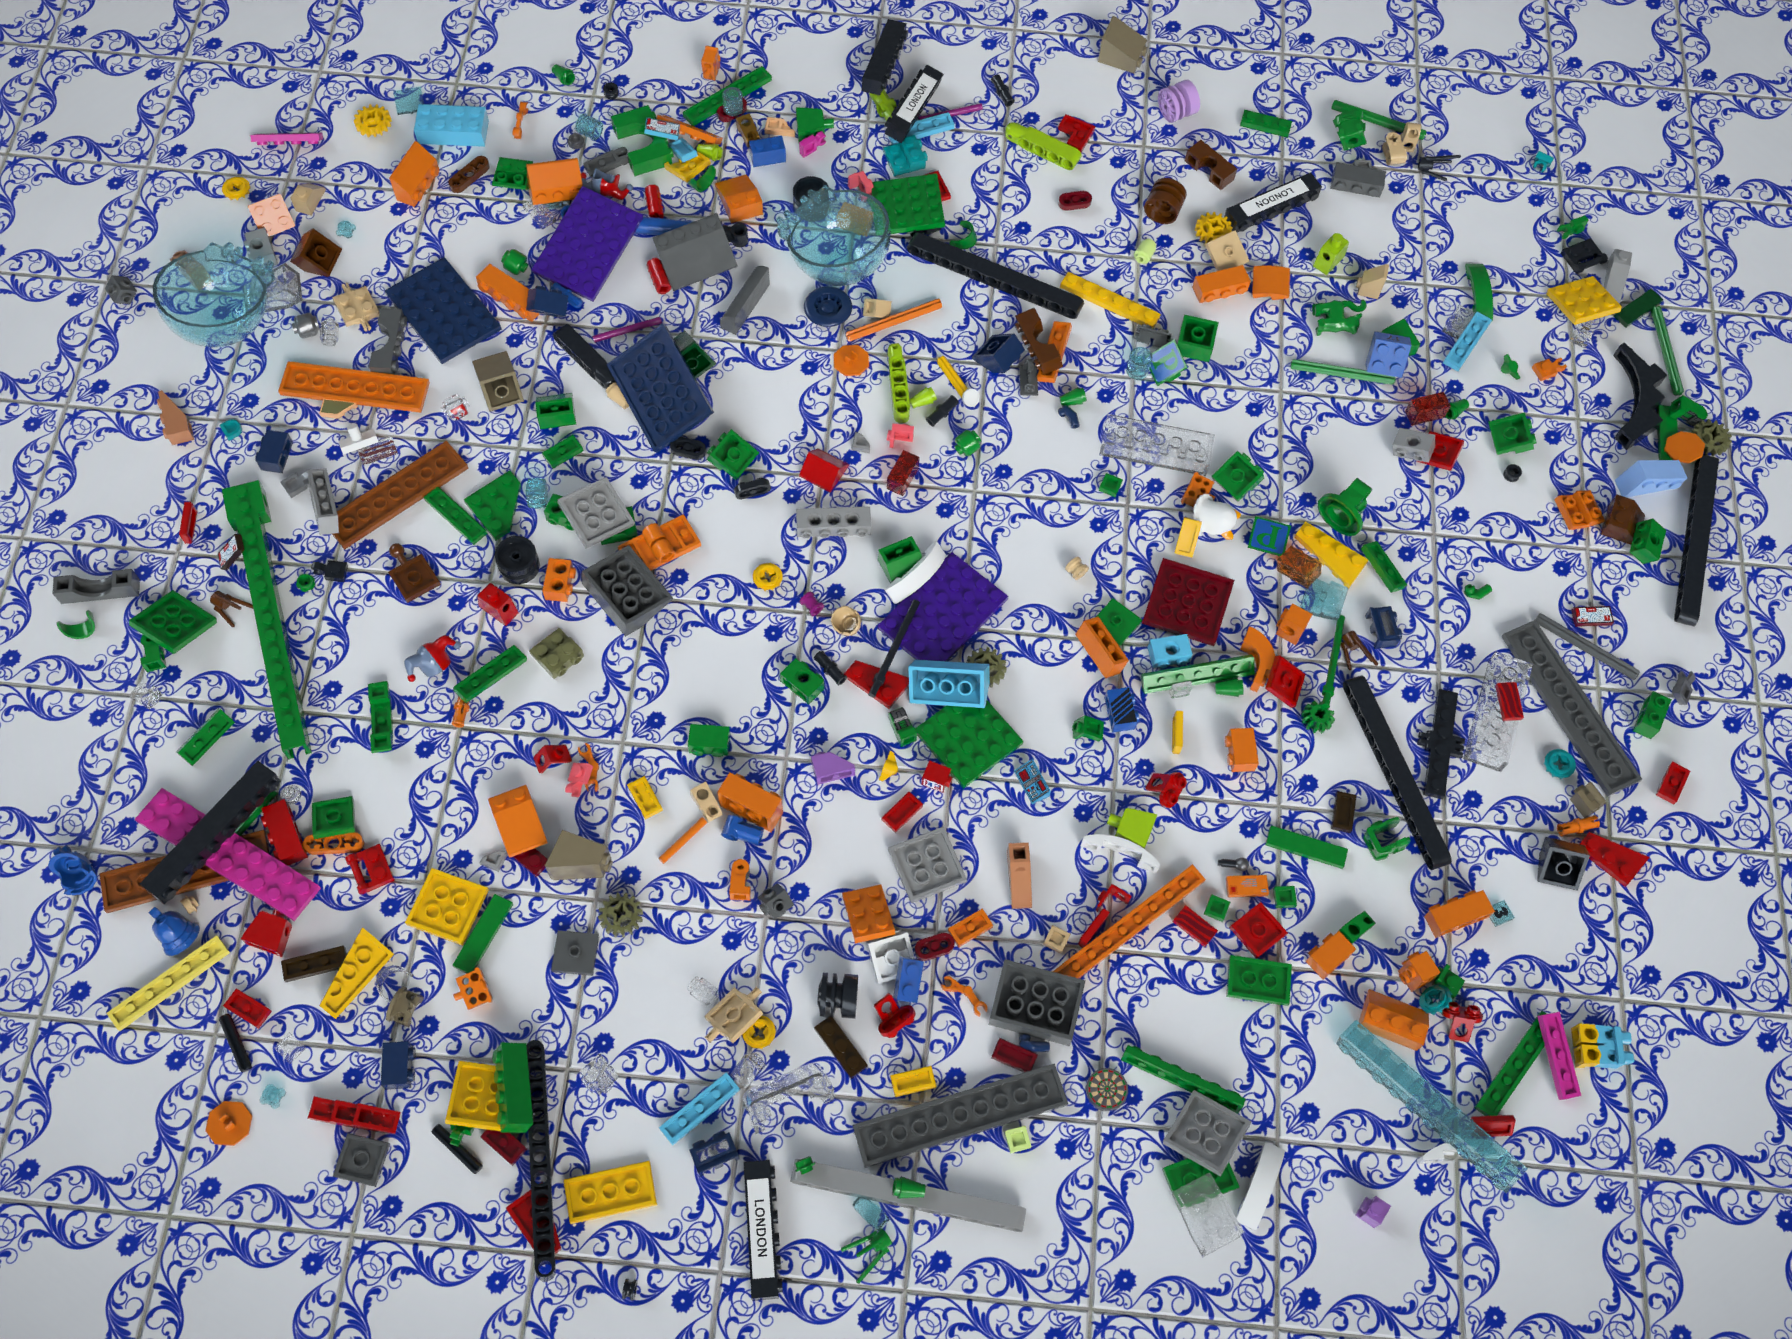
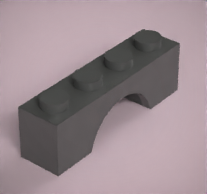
M380 308L378 325L381 333L387 335L389 339L384 347L371 353L369 369L370 372L395 375V371H398L399 368L398 356H401V342L404 341L403 330L407 326V317L404 316L402 309Z
M133 569L112 571L111 576L101 580H87L75 575L53 577L52 594L61 604L139 596L140 579Z

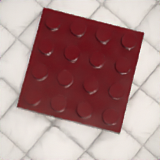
M1163 558L1142 624L1176 635L1187 634L1189 639L1215 646L1235 580Z

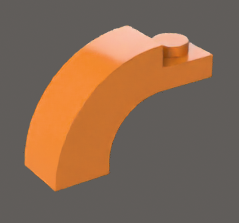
M1249 626L1240 650L1254 656L1256 674L1250 690L1257 692L1260 686L1264 687L1267 678H1269L1275 652L1269 640L1261 632Z

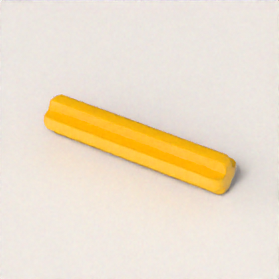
M945 356L939 357L937 364L962 398L964 391L968 389L947 358Z

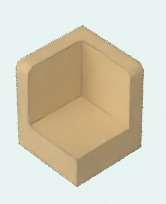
M865 298L863 316L878 318L890 316L892 301Z

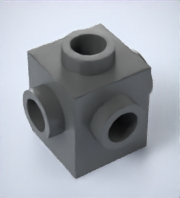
M111 275L105 287L112 301L117 304H131L137 292L129 278Z
M778 883L764 890L758 897L761 903L759 905L761 911L766 916L769 914L773 919L781 917L788 909L794 906L786 890Z

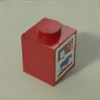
M929 760L922 776L921 785L943 793L946 787H950L953 776H950L951 768Z

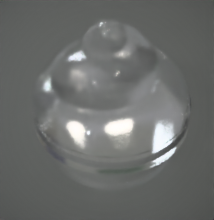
M288 785L282 789L280 797L282 800L285 799L288 804H295L301 798V790L296 785Z

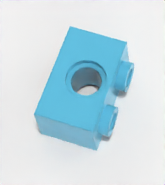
M1187 634L1150 639L1147 647L1152 668L1159 667L1162 669L1175 664L1182 666L1190 662L1192 657ZM1166 651H1171V652H1173L1174 654H1173V655L1168 654Z

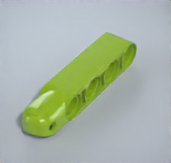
M1012 122L1005 128V136L1009 141L1066 170H1073L1082 157L1078 149L1033 127H1025Z
M899 343L890 344L887 349L894 420L903 424L910 417V401L902 347Z

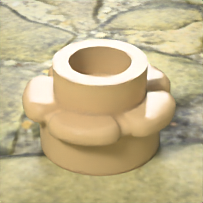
M185 895V898L180 902L189 914L194 911L197 912L196 907L199 904L195 898Z

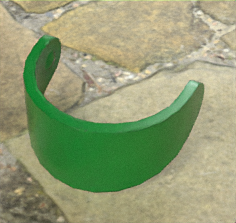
M713 165L709 166L702 177L697 181L693 178L690 179L688 185L698 192L705 191L715 179V167Z
M962 220L960 225L971 231L970 234L961 240H951L949 244L959 249H969L976 244L977 236L972 223Z
M88 610L86 611V615L89 618L87 621L76 625H67L58 621L57 627L69 638H87L95 631L93 614Z

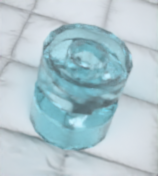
M1136 347L1130 352L1126 367L1129 377L1135 380H1142L1148 376L1152 362L1150 350L1144 347Z

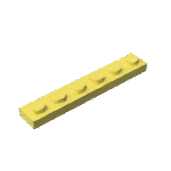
M216 935L106 1014L117 1030H123L230 953Z

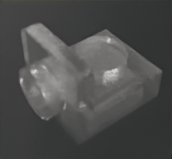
M141 681L129 696L150 710L153 705L159 702L162 693L157 687L150 686Z
M749 1052L742 1057L730 1076L745 1088H748L760 1070L765 1068L766 1064L760 1055Z

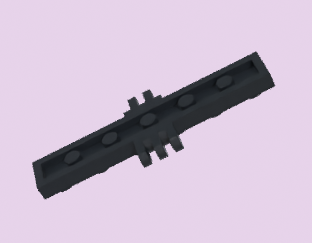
M1439 689L1436 695L1432 731L1429 730L1426 733L1419 732L1418 738L1420 739L1417 740V745L1423 746L1424 750L1429 751L1423 795L1443 800L1446 792L1450 756L1463 758V752L1460 751H1464L1462 744H1465V739L1453 736L1458 693Z

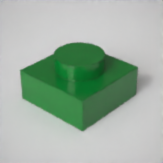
M1106 473L1099 491L1116 497L1123 479Z
M1275 886L1273 888L1275 908H1295L1297 906L1295 886Z
M1211 894L1204 915L1223 922L1230 902Z

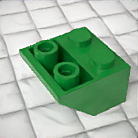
M499 157L492 186L528 190L526 164H533V161Z
M572 393L536 397L535 404L540 429L576 425Z
M912 536L878 550V562L890 584L897 577L902 578L922 558L921 552Z

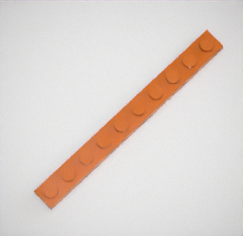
M1192 864L1052 972L1078 979L1199 887L1206 879Z

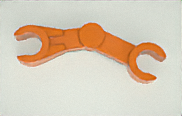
M520 102L519 113L516 115V127L513 128V136L516 139H521L522 137L521 122L523 116L528 113V102Z
M585 743L588 750L581 752L578 747L579 755L593 766L588 784L585 787L589 791V785L595 784L594 789L597 792L599 789L597 782L599 765L593 758L590 745Z
M950 976L944 977V980L949 981L951 986L947 987L941 984L942 990L959 992L967 996L974 1006L973 1010L976 1016L980 1017L981 1015L977 1010L978 1006H982L987 1012L986 1003L979 1001L970 986L961 985Z

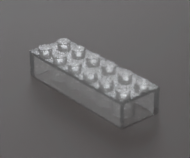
M1107 414L1099 455L1192 474L1198 472L1199 475L1206 476L1210 466L1215 434Z
M1496 651L1489 659L1463 757L1464 760L1499 772L1509 763L1519 720H1502L1495 685L1497 683L1516 682L1521 706H1523L1533 666L1532 663Z

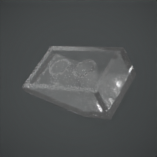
M286 263L244 286L246 312L248 315L287 309L302 301L300 273Z
M1210 1172L1172 1192L1189 1234L1202 1258L1240 1238L1244 1233Z

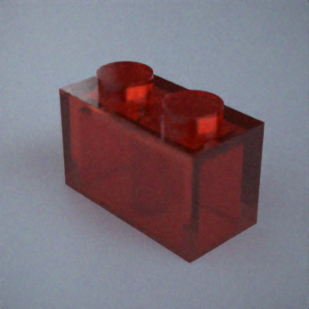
M1440 392L1411 399L1405 413L1413 426L1445 418L1451 405L1445 393Z
M903 450L887 477V489L903 496L919 469L920 457Z

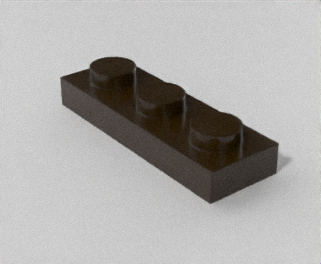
M343 945L282 960L284 981L291 982L339 970L347 955L346 947Z
M829 1016L814 1027L816 1033L850 1079H853L868 1068L867 1063L833 1017Z

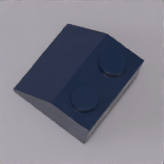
M1015 333L992 335L972 356V359L992 373H1006L1010 366L1020 359L1025 349Z

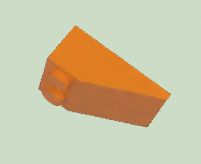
M747 175L715 183L716 190L731 223L763 215L762 199L757 188Z
M527 785L488 798L509 858L548 843Z

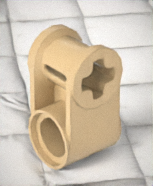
M1395 132L1388 133L1386 142L1382 145L1387 165L1405 163L1407 153L1400 135Z

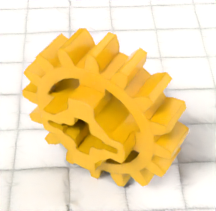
M369 104V108L363 106V110H357L358 114L354 115V124L357 131H360L361 135L367 134V137L371 135L376 137L377 134L382 136V131L388 132L387 127H391L390 122L392 120L389 111L385 110L384 106L379 108L378 104L375 107Z
M1206 212V216L1201 215L1200 219H1197L1195 231H1197L1196 237L1200 236L1199 241L1205 240L1206 244L1232 232L1231 221L1227 222V216L1222 218V213L1216 215L1213 212L1210 215Z

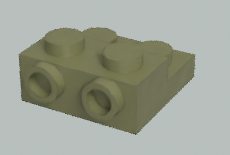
M560 628L529 650L532 657L553 679L564 675L568 668L578 664L584 657L582 649Z

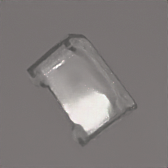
M815 1063L806 1064L750 1088L744 1093L743 1104L755 1134L765 1131V1121L771 1116L769 1105L807 1089L810 1099L814 1097L820 1098L824 1104L834 1101L832 1083L819 1065Z

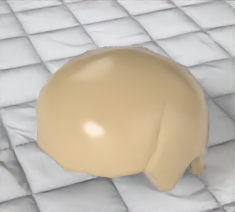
M848 606L839 607L832 613V627L841 635L852 636L861 627L862 620L859 613Z

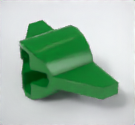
M1509 354L1504 355L1501 372L1510 374L1516 380L1520 379L1517 372L1518 363L1512 361Z

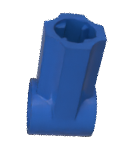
M728 815L721 835L728 840L737 841L739 839L759 846L764 828L746 823L740 817Z

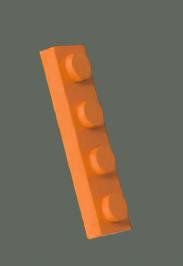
M657 115V120L680 124L679 134L685 135L687 133L694 140H705V144L722 143L723 138L669 116Z
M1054 321L1047 344L1055 345L1062 360L1072 325L1069 322ZM1039 369L1038 381L1055 383L1059 369L1043 375L1041 369Z

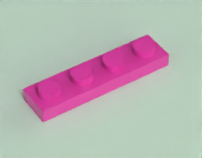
M323 133L252 134L250 137L251 142H257V145H268L267 142H274V145L285 144L284 141H291V144H302L301 141H308V144H318V141L323 140Z
M1560 1012L1537 1016L1558 1099L1565 1100L1581 1096Z

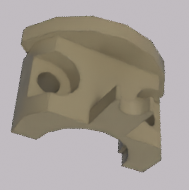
M402 986L395 993L389 1004L386 1020L389 1022L392 1020L409 1027L412 1023V1014L417 1005L422 1003L423 996L408 991L407 987Z

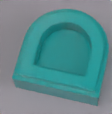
M231 419L219 425L228 441L242 433V426L237 420Z

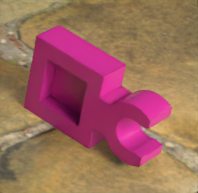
M821 131L815 137L811 135L799 142L800 155L805 158L815 152L817 146H822L826 143L823 139L826 135Z

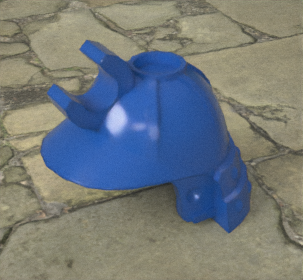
M65 845L63 848H56L53 851L55 856L50 859L48 867L54 874L60 877L61 886L65 889L64 894L81 895L91 890L97 882V875L89 859L77 851L72 852L68 845Z
M156 907L148 912L155 919L152 925L153 932L162 943L163 951L168 956L177 955L187 949L199 934V925L187 921L178 912L168 911L162 913Z

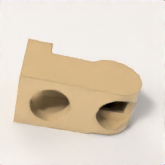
M1407 122L1403 133L1400 134L1403 146L1406 143H1411V147L1404 146L1406 152L1413 153L1421 132V124Z
M707 782L690 790L692 799L708 823L723 815Z

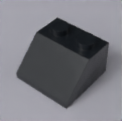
M1545 837L1539 854L1537 881L1578 891L1590 857L1586 846Z

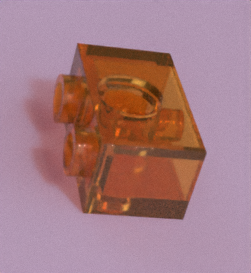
M1290 546L1277 559V571L1307 589L1321 575L1322 563L1293 546Z

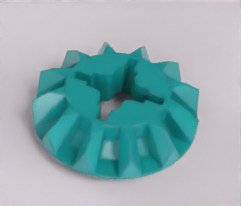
M1554 749L1545 756L1543 764L1546 766V772H1550L1552 777L1563 779L1570 777L1574 773L1576 763L1572 755L1567 751ZM1557 761H1559L1560 764L1564 765L1561 767V769L1558 765H1555Z
M1432 985L1421 994L1419 999L1420 1007L1426 1014L1431 1013L1435 1015L1436 1012L1442 1013L1444 1008H1449V1003L1452 1002V993L1444 985ZM1431 998L1440 999V1002H1433Z

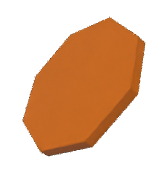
M843 345L834 353V368L844 376H860L869 367L868 352L859 345Z
M1680 431L1667 438L1664 451L1672 460L1691 463L1703 456L1705 443L1695 433Z
M223 1101L209 1112L205 1131L214 1144L234 1146L249 1135L252 1114L242 1102Z

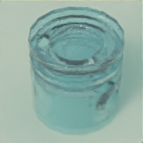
M736 87L726 88L722 93L724 112L729 116H737L743 111L742 92Z
M583 113L579 116L575 129L576 132L592 140H597L602 134L603 123Z

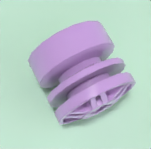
M1183 80L1173 86L1161 89L1158 94V104L1163 117L1169 123L1181 120L1183 117L1196 114L1200 109V98L1195 85L1190 80Z

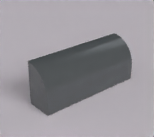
M757 266L720 319L721 329L734 335L738 333L770 285L768 267Z

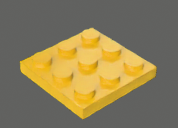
M1594 276L1548 288L1546 293L1574 325L1618 313L1622 308Z
M431 868L405 924L463 946L489 889Z
M458 1061L445 1124L501 1131L500 1124L497 1122L499 1104L496 1103L495 1065Z

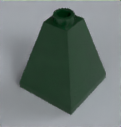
M685 330L674 338L696 379L716 365V362Z

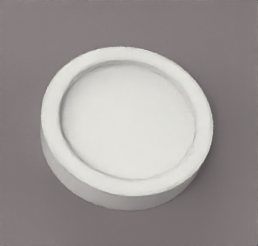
M967 389L962 395L963 403L969 407L976 406L980 399L979 393L975 389Z

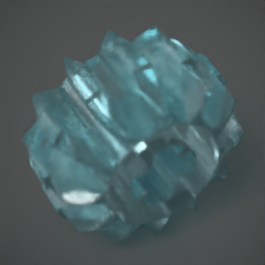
M540 478L528 479L526 484V502L528 507L534 509L545 508L548 502L546 480Z

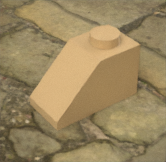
M310 183L297 185L290 197L295 211L312 216L326 191L325 187Z
M1389 264L1365 270L1362 277H1358L1356 288H1358L1357 295L1378 299L1387 279Z

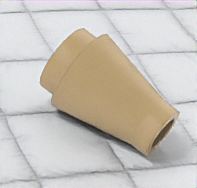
M617 383L611 384L606 389L607 397L623 409L628 408L629 405Z

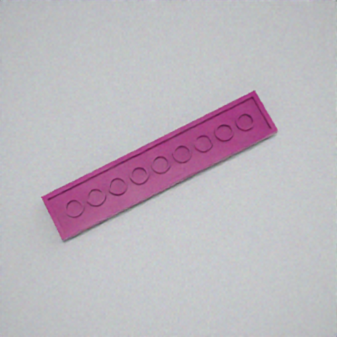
M161 788L135 820L176 846L205 814ZM236 833L227 838L220 849L213 853L205 863L210 869L293 921L298 918L321 889L318 884Z

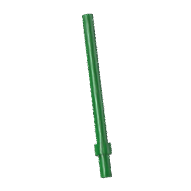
M1339 615L1337 618L1326 684L1322 690V707L1325 709L1330 707L1331 697H1333L1335 690L1333 684L1345 616Z

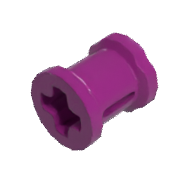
M811 591L807 592L800 599V604L806 606L811 616H816L824 608V604L819 602Z

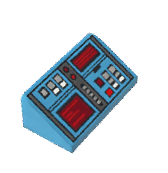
M1033 759L1014 770L1032 805L1050 797L1051 791Z

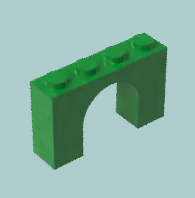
M649 105L611 116L612 128L618 140L636 134L647 135L653 139L652 143L647 147L627 153L629 165L634 176L664 168L666 162L672 164V158L674 157L672 148L667 146V138L644 134L646 119H657L655 112L651 111Z

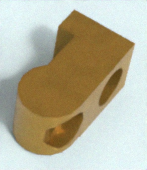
M750 113L736 118L737 129L741 133L746 146L750 147L749 141L760 139ZM743 120H748V122L741 124Z

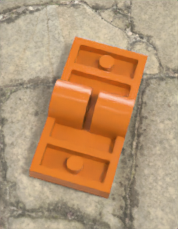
M683 514L660 526L657 523L646 526L641 535L617 546L619 551L629 545L651 571L701 547V542Z

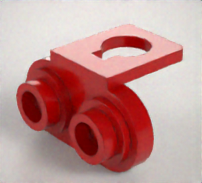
M1173 772L1171 775L1153 773L1145 788L1147 791L1161 792L1159 796L1161 806L1171 808L1178 802V797L1183 788L1186 787L1187 780L1180 772ZM1157 779H1161L1163 781L1162 784L1153 786V783Z
M890 993L874 1004V1008L882 1020L878 1030L883 1037H895L900 1029L914 1021L916 1015L914 1008L911 1005H904L898 1008ZM886 1002L891 1003L889 1013L882 1012L881 1010L882 1005Z
M1452 1001L1449 1003V1008L1442 1010L1441 1014L1443 1016L1453 1019L1448 1035L1449 1039L1463 1042L1470 1041L1474 1024L1481 1023L1483 1019V1014L1478 1006L1468 1005V1007H1461L1458 1003ZM1461 1023L1465 1024L1466 1034L1462 1036L1455 1034V1030L1461 1026Z

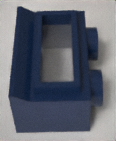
M1391 606L1370 607L1365 617L1366 619L1372 618L1373 621L1370 626L1371 634L1376 633L1377 636L1374 649L1396 647L1402 639V631L1396 625L1397 613L1392 611Z
M724 1131L714 1134L712 1136L713 1139L708 1142L700 1140L692 1144L693 1148L689 1149L700 1177L704 1176L703 1172L714 1167L715 1169L724 1166L723 1163L734 1158L736 1161L740 1160L730 1132L725 1134Z

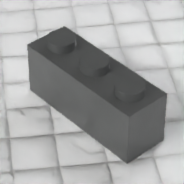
M1336 162L1332 173L1330 189L1380 198L1385 185L1386 171Z

